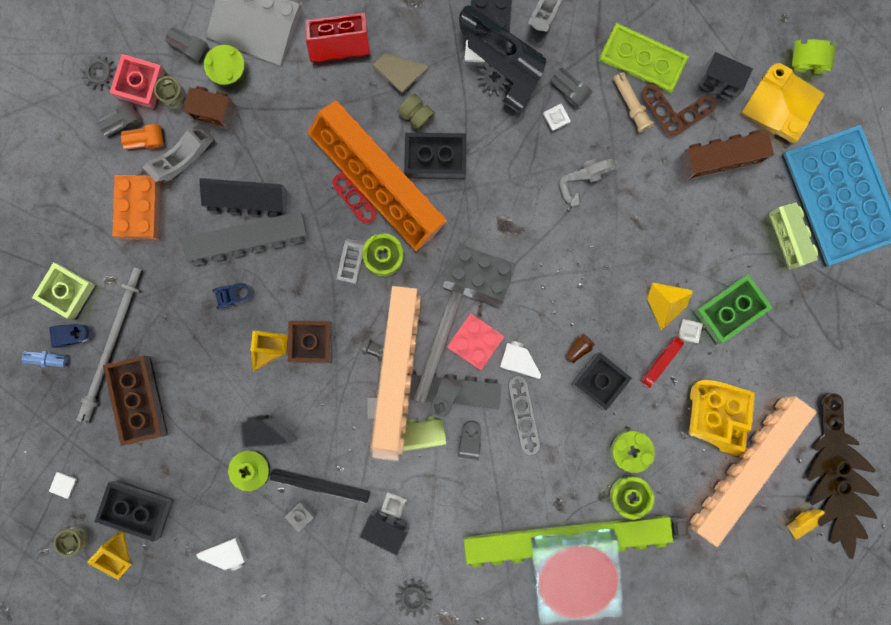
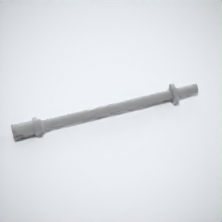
M134 267L128 284L121 285L126 290L88 395L81 399L82 405L76 418L79 422L82 421L85 414L83 423L89 424L93 409L97 407L98 403L95 397L104 375L103 365L108 364L133 292L139 293L140 291L135 287L141 269Z

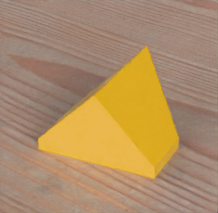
M652 282L647 300L661 331L687 308L692 290Z
M253 331L251 342L253 372L282 355H286L288 335Z
M122 531L116 533L90 558L88 564L119 580L132 565L125 533Z

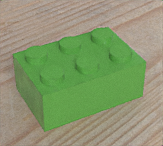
M748 274L699 307L694 313L717 345L732 338L773 307Z

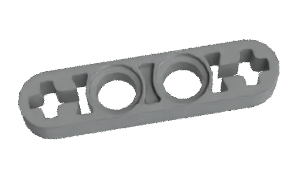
M515 376L509 381L508 388L520 445L524 453L533 455L539 451L540 443L528 386L524 378ZM516 379L520 383L523 382L520 391L521 394L525 392L526 397L519 396L514 399L513 394H517V389L512 388V384H515ZM523 399L527 402L528 407L525 411H519L516 408L518 400ZM523 420H529L532 423V428L529 431L521 429L520 424ZM534 432L535 436H530L532 443H536V446L533 447V451H530L528 448H525L528 441L527 437L522 439V434L529 435Z

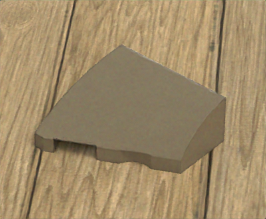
M389 53L380 57L373 64L374 69L402 94L429 69L425 64Z

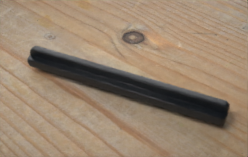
M272 469L270 473V481L362 503H367L370 497L369 491L276 469Z

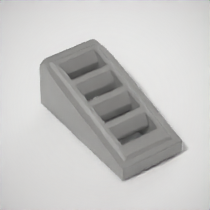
M349 238L345 240L337 280L353 284L357 283L365 242ZM349 246L360 248L359 252L350 250ZM347 254L357 256L358 259L348 258ZM345 262L354 264L356 267L345 266ZM343 270L353 272L354 276L343 274Z

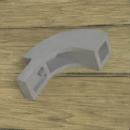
M540 0L528 24L532 25L536 30L547 32L563 0Z
M199 124L188 129L172 149L146 162L143 168L156 183L163 179L168 181L190 166L206 150L213 138Z

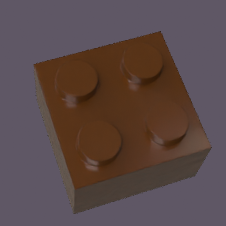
M196 86V88L189 87L183 111L192 120L230 129L236 106L232 99L228 97V94L216 91L215 94L208 92L207 88Z
M288 321V362L331 363L332 322Z

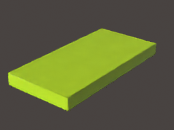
M616 23L599 61L649 84H654L668 93H672L689 56Z

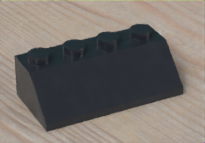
M199 179L201 206L206 208L207 212L219 213V210H227L229 214H239L240 211L247 212V215L260 216V213H268V217H277L280 214L285 215L287 190L282 184Z
M269 415L247 417V421L241 422L243 448L282 445L297 441L294 434L275 418L269 419Z

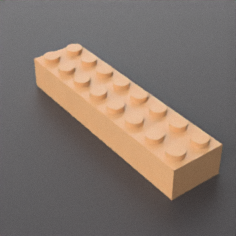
M392 286L372 441L373 458L398 461V455H403L404 437H401V434H405L406 416H403V414H408L409 396L406 393L410 394L411 375H408V373L412 374L414 355L411 354H415L418 331V316L416 315L420 314L421 296H417V289Z
M782 397L775 405L777 409L773 415L769 414L763 422L764 427L761 431H756L752 436L751 440L753 442L748 448L746 447L744 453L739 455V461L729 467L727 470L728 476L724 481L720 480L714 489L716 490L712 497L709 496L702 505L704 507L702 511L692 517L689 528L714 546H719L817 413L798 397Z

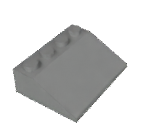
M215 0L206 39L222 45H230L238 51L281 66L302 14L300 4L290 0Z

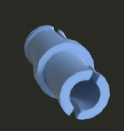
M24 351L23 354L25 355H22L23 364H36L41 367L57 366L65 368L66 364L64 363L67 361L65 354H49L48 351H42V353Z

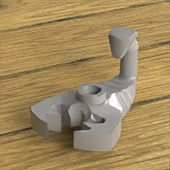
M593 159L583 163L584 169L562 176L559 185L564 201L570 203L573 207L579 206L581 204L580 195L576 193L574 197L571 196L568 182L589 179L591 183L601 180L602 174L619 168L615 159L599 162L598 159Z

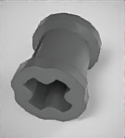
M368 338L361 355L365 356L367 354L381 362L385 344L380 345L371 341V338Z
M689 517L670 518L674 529L673 540L691 538V534H688L687 525Z

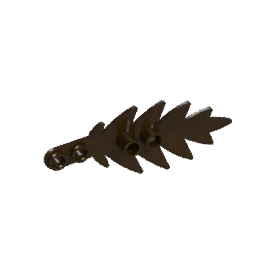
M830 393L823 400L824 435L818 439L813 447L815 451L822 450L814 460L807 480L812 481L822 474L824 475L813 492L810 504L815 505L829 497L822 509L824 514L819 517L818 525L823 526L835 519L830 542L835 544L842 540L848 557L853 559L856 549V538L866 540L869 538L863 525L855 515L877 519V515L872 508L854 492L877 497L880 494L864 477L853 470L858 469L872 473L876 471L859 452L847 445H859L860 443L854 437L845 433L844 402L842 397L836 393ZM835 400L834 405L830 406L831 401Z

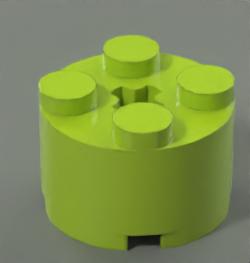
M807 39L806 44H801V40L794 41L792 59L794 72L805 73L806 70H814V74L831 72V69H834L836 43L834 42L830 45L831 41Z
M390 234L374 235L364 244L363 261L373 274L388 277L395 274L401 268L404 262V251L401 243ZM387 251L388 258L380 260L379 252L384 253Z
M630 430L621 432L612 442L610 448L612 461L624 471L630 473L644 471L654 460L655 450L653 443L648 436L641 432ZM631 446L636 449L634 456L628 454Z
M624 476L617 479L612 485L610 502L614 510L623 517L638 519L651 511L654 504V493L650 485L643 479L636 476ZM633 492V495L636 496V499H632L630 502L627 496L631 495Z

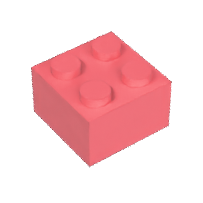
M122 54L110 93L117 99L154 109L158 99L154 93V86L158 79L165 76L166 71L161 65Z
M470 313L447 348L481 371L504 336Z

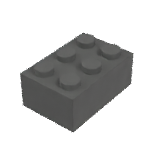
M458 243L443 288L501 308L516 264Z

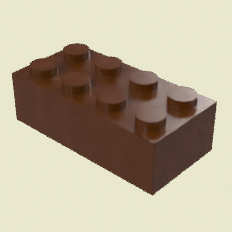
M755 130L749 132V135L744 137L741 134L730 136L729 140L726 141L714 139L704 146H701V143L690 145L680 158L685 179L688 180L764 163L774 156L769 132Z
M139 356L103 365L120 445L124 446L167 436L149 356Z

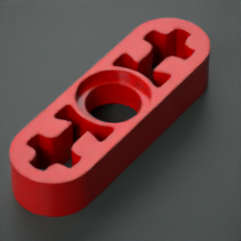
M337 174L333 179L335 190L363 224L373 223L376 219L375 209L345 174ZM346 179V186L349 189L351 187H353L354 189L349 190L344 196L343 193H345L346 191L342 186L337 187V185L339 184L338 180ZM354 193L360 196V202L355 205L349 202V196ZM364 202L366 203L363 206L367 212L372 211L370 214L371 219L369 220L368 218H362L364 214L360 209L357 212L355 210L361 207Z
M675 336L642 378L641 383L647 388H650L682 348L685 342L681 338Z

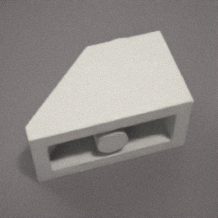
M512 341L511 344L507 343L500 367L540 379L541 374L528 350L523 348L524 344Z
M239 537L197 554L198 559L224 570L231 568L232 571L243 567V563L248 560Z

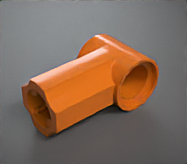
M151 124L143 126V129L121 132L123 148L128 150L141 147L159 148L164 146L161 125Z

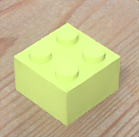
M53 262L32 298L63 317L75 320L95 285L64 266Z

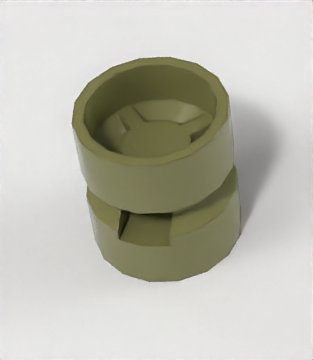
M164 76L155 83L154 93L166 107L178 108L185 102L186 92L175 78Z
M416 93L410 95L397 110V113L405 120H410V125L417 132L422 130L435 115V112L428 105L423 106V100Z
M72 527L60 531L56 535L53 544L54 549L59 555L70 557L86 549L89 538L84 529Z

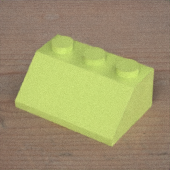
M797 202L771 211L769 215L789 270L817 261V248L811 243L810 229L807 225L805 226L803 221L804 213L802 208L798 207Z
M429 416L423 422H418V418L406 420L405 434H401V437H404L403 451L445 445L446 437L443 419Z

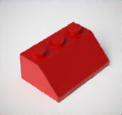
M365 13L306 20V43L310 62H322L334 58L343 59L349 56L361 57L365 54H370Z

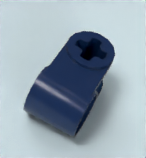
M245 283L222 286L212 290L216 295L217 310L248 302L254 296L253 288ZM242 287L247 289V295L244 298L239 296V290Z
M70 324L49 327L52 348L85 343L92 336V331L87 325ZM82 330V334L77 336V333Z

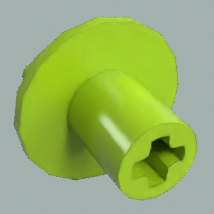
M219 45L213 47L207 53L204 59V70L213 82L219 85H229L236 82L242 76L245 62L242 54L235 47Z
M247 450L238 453L229 464L228 474L230 481L236 488L242 491L259 489L265 484L269 476L267 460L256 451Z

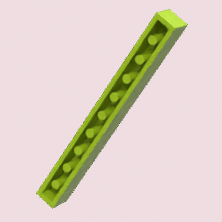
M667 515L464 537L466 564H471V567L483 566L485 562H491V565H500L504 563V560H512V563L524 562V558H532L533 561L544 560V556L555 555L564 549L577 546L590 547L606 553L607 549H614V552L627 551L626 547H635L636 550L647 549V545L655 544V547H667L668 543L673 542L671 520Z

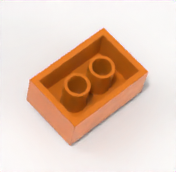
M114 175L113 237L117 239L159 240L161 181L156 183L151 176Z

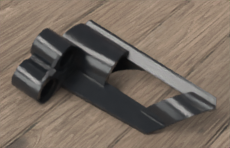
M470 5L465 6L459 15V25L462 34L468 39V48L513 82L505 92L506 97L502 102L519 113L534 91L536 83L545 69L546 58ZM478 21L512 44L506 55L476 36V24Z

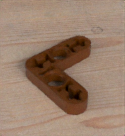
M646 85L641 92L642 101L663 132L669 137L678 136L710 115L716 108L715 99L712 96L705 95L676 114L656 85ZM647 90H649L650 92L654 91V99L656 101L660 99L661 101L657 102L654 106H652L651 104L654 103V100L651 96L648 98L646 97V94L648 93ZM704 102H710V110H708V108H705L699 114V111L697 109H699L704 104ZM658 106H665L667 114L664 116L658 115L656 108ZM685 112H693L695 115L694 121H687L684 117ZM669 115L672 116V118L669 119L671 124H677L678 126L676 128L677 132H675L674 130L670 131L668 129L670 127V123L668 121H666L665 123L663 122V120L667 119Z

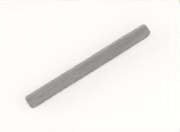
M455 291L451 292L414 396V400L419 403H424L463 295Z

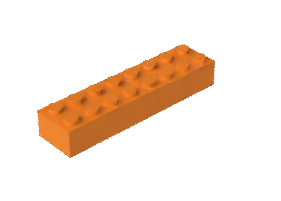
M336 100L318 112L307 134L415 251H418L446 223L447 220L443 217L442 213L429 202L428 198L417 189L415 184L405 176L401 169L374 142L373 138L360 127L359 123Z

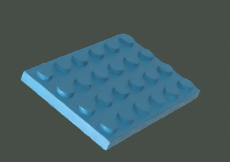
M861 125L783 153L826 266L839 263L891 243V200Z

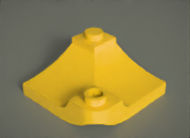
M778 63L774 64L764 75L740 114L773 135L778 134L794 144L808 126L813 113L825 93L796 76L792 69ZM776 71H781L782 76H778Z
M713 380L698 381L692 386L690 400L693 401L689 435L715 445L721 452L735 456L741 455L746 451L747 433L752 429L755 392Z

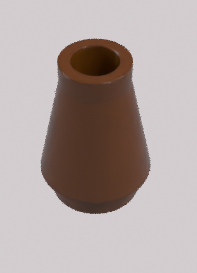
M583 333L581 336L578 335L565 356L572 363H575L578 359L592 351V347L595 344Z

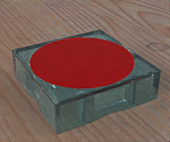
M614 529L589 531L576 535H551L531 538L533 566L536 577L537 612L540 625L623 616L619 548Z

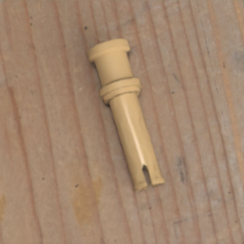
M622 72L620 76L616 75L613 77V81H615L630 109V118H633L638 126V133L651 128L654 122L650 121L646 113V107L640 104L625 73Z

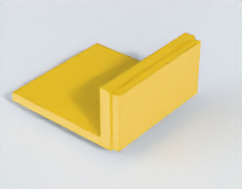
M813 508L810 511L801 513L795 518V521L788 524L787 527L795 540L819 526L818 520L824 514V511Z

